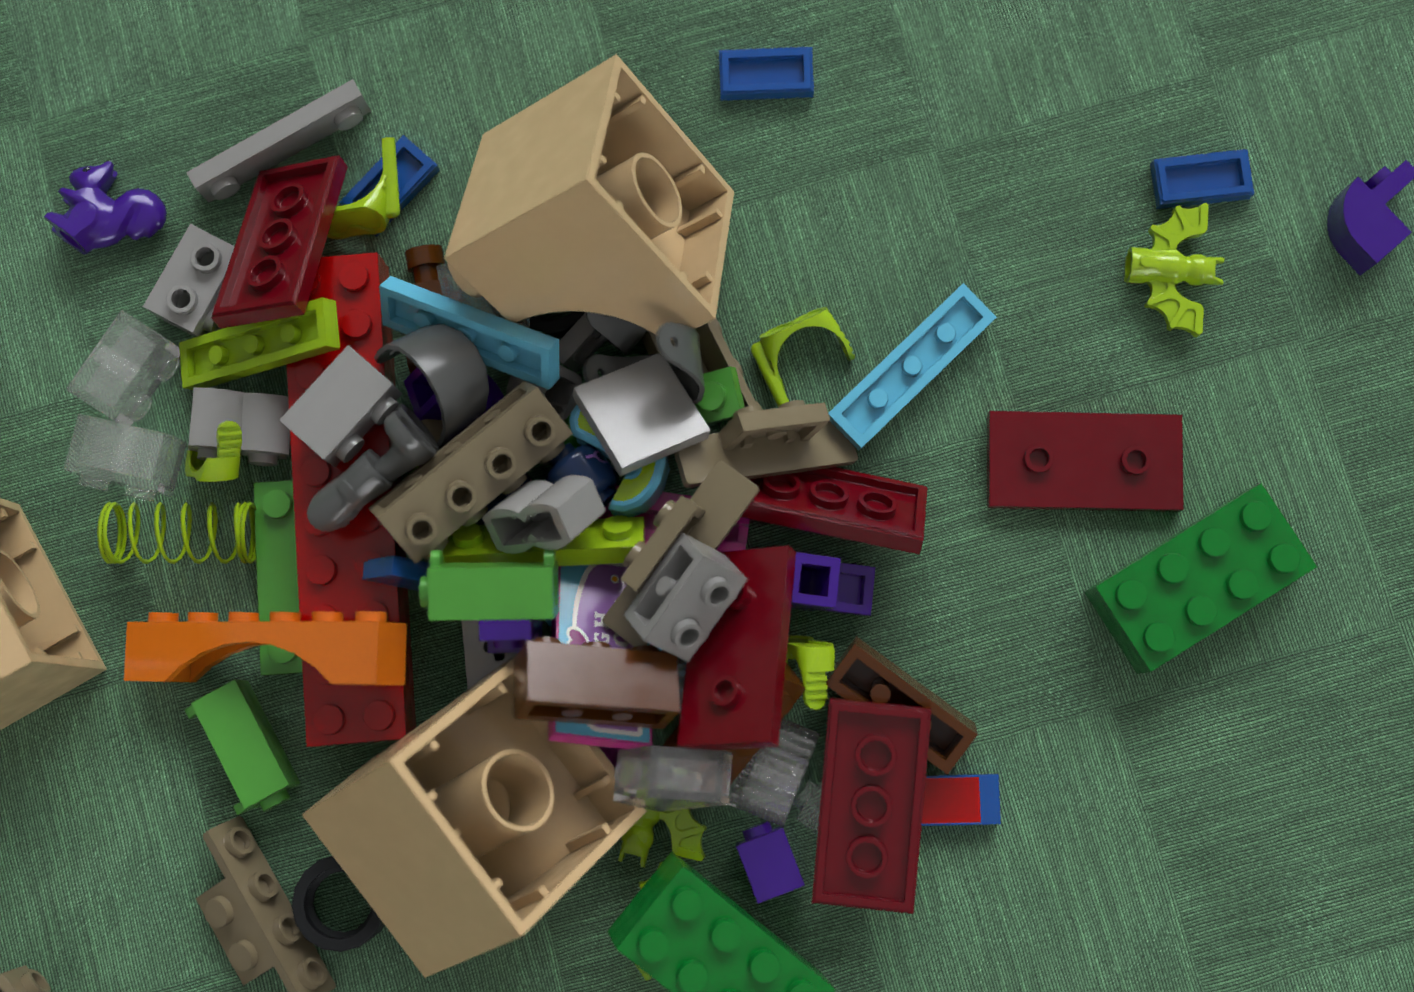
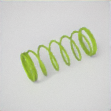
M108 502L103 506L98 519L97 540L99 552L107 564H123L130 559L133 553L142 563L149 564L156 559L159 552L170 564L180 561L185 552H187L194 563L201 564L208 559L212 551L215 557L223 564H228L232 561L236 553L242 563L252 564L256 559L254 511L257 508L252 502H244L242 505L240 502L236 503L234 507L235 546L230 557L222 559L215 546L218 524L217 507L215 503L211 502L207 511V528L210 544L205 556L202 559H196L189 547L192 511L189 503L185 502L181 508L180 521L184 545L176 559H169L162 546L166 531L165 506L159 502L154 512L157 548L150 559H143L136 547L140 533V510L137 503L133 502L129 506L127 520L131 549L128 555L122 559L127 542L126 518L119 503ZM112 508L115 512L118 530L114 555L107 538V523ZM133 509H135L136 516L134 536L132 526ZM160 509H161V532L159 531V511H160ZM186 510H187V531H186V525H185V514H186ZM212 510H213V527H212ZM247 511L249 512L251 526V540L248 556L245 546V521Z

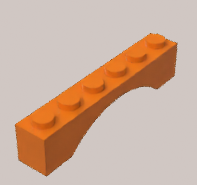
M372 611L355 612V621H343V612H312V621H301V613L270 612V621H259V613L228 612V621H218L219 613L188 612V622H179V613L148 612V622H127L124 681L197 682L212 667L235 653L255 646L273 645L294 653L308 662L331 684L405 686L407 624L387 622V612Z

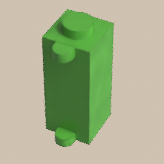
M544 549V562L444 563L443 551L431 550L430 567L427 568V576H421L419 598L421 607H428V621L554 619L559 613V580L556 549Z
M234 679L192 702L191 706L184 710L188 719L198 717L240 800L239 803L233 806L237 816L261 806L263 812H266L291 799L288 790L301 783L249 681Z

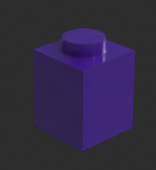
M765 821L742 831L744 840L737 842L736 848L758 904L805 886L782 825L772 829L770 821Z

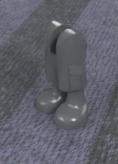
M404 404L398 405L384 421L385 431L391 440V447L387 453L380 457L372 449H368L347 470L331 480L313 497L307 510L308 520L313 527L321 531H334L340 527L344 528L359 514V511L366 504L392 488L393 483L398 480L397 478L414 467L425 464L437 453L436 451L440 447L424 423Z

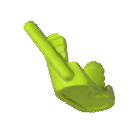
M382 138L383 170L378 184L362 199L347 205L336 206L328 238L344 239L357 235L378 234L386 229L390 219L397 218L400 215L395 138Z
M827 307L812 310L793 321L767 330L759 336L760 341L754 343L750 348L778 407L789 402L778 372V354L782 344L795 331L811 326L826 328L836 335L848 361L855 359V354L852 353L853 348L849 346L850 342L845 338V334L840 330L838 323Z
M229 420L220 423L216 432L217 457L206 458L205 461L197 459L198 452L187 450L185 475L194 477L196 481L200 482L237 479L239 477L242 430L236 422Z
M789 635L786 662L788 663V659H796L801 672L802 684L805 687L803 692L804 704L810 709L818 710L825 705L827 698L826 672L834 671V644L817 641L809 636Z

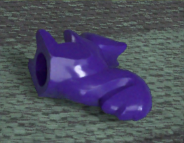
M110 161L99 166L81 167L71 172L69 180L75 190L63 187L58 190V193L63 197L64 203L70 207L64 215L48 212L44 216V219L53 226L52 232L83 255L88 254L92 249L105 248L117 244L126 235L134 240L143 237L150 238L158 230H161L166 222V206L160 197L150 190L140 188L128 190L116 200H113L106 194L118 175L117 171L113 170L114 165Z

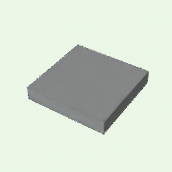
M661 353L574 387L573 399L620 476L704 441L709 437L710 428Z

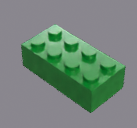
M1260 483L1238 494L1093 585L1084 593L1136 673L1141 674L1154 671L1312 571L1317 565L1263 484Z
M672 851L607 930L615 948L670 992L836 991L821 971Z

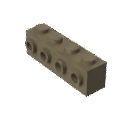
M523 381L438 450L429 461L416 468L368 509L415 564L422 558L428 560L430 559L431 550H443L449 543L448 537L462 525L469 527L479 521L488 511L486 505L501 493L507 495L520 487L527 478L525 473L539 461L545 463L556 457L564 449V441L573 432L539 388L527 381Z

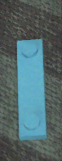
M392 276L379 285L383 326L409 334L426 325L445 324L461 331L477 347L486 366L548 390L559 380V339Z
M963 283L828 413L830 422L859 451L997 317Z

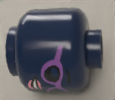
M568 443L556 457L548 461L552 468L548 472L545 481L554 484L559 479L569 475H581L591 478L604 508L612 501L617 492L615 487L619 480L618 472L601 451L590 444H583L575 448L571 443Z

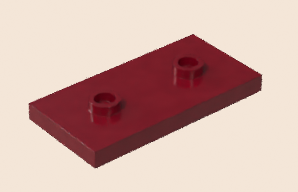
M340 155L259 171L211 319L220 329L305 314L348 168Z
M989 411L987 413V508L1181 512L1184 510L1182 415Z
M837 467L749 479L759 487V493L741 516L743 518L920 555L924 541L928 489L926 486Z
M789 545L720 552L726 555L748 580L740 589L736 599L728 606L710 631L706 641L700 645L690 661L686 663L677 746L684 751L778 747L796 551Z
M836 698L829 699L812 903L914 914L931 708Z

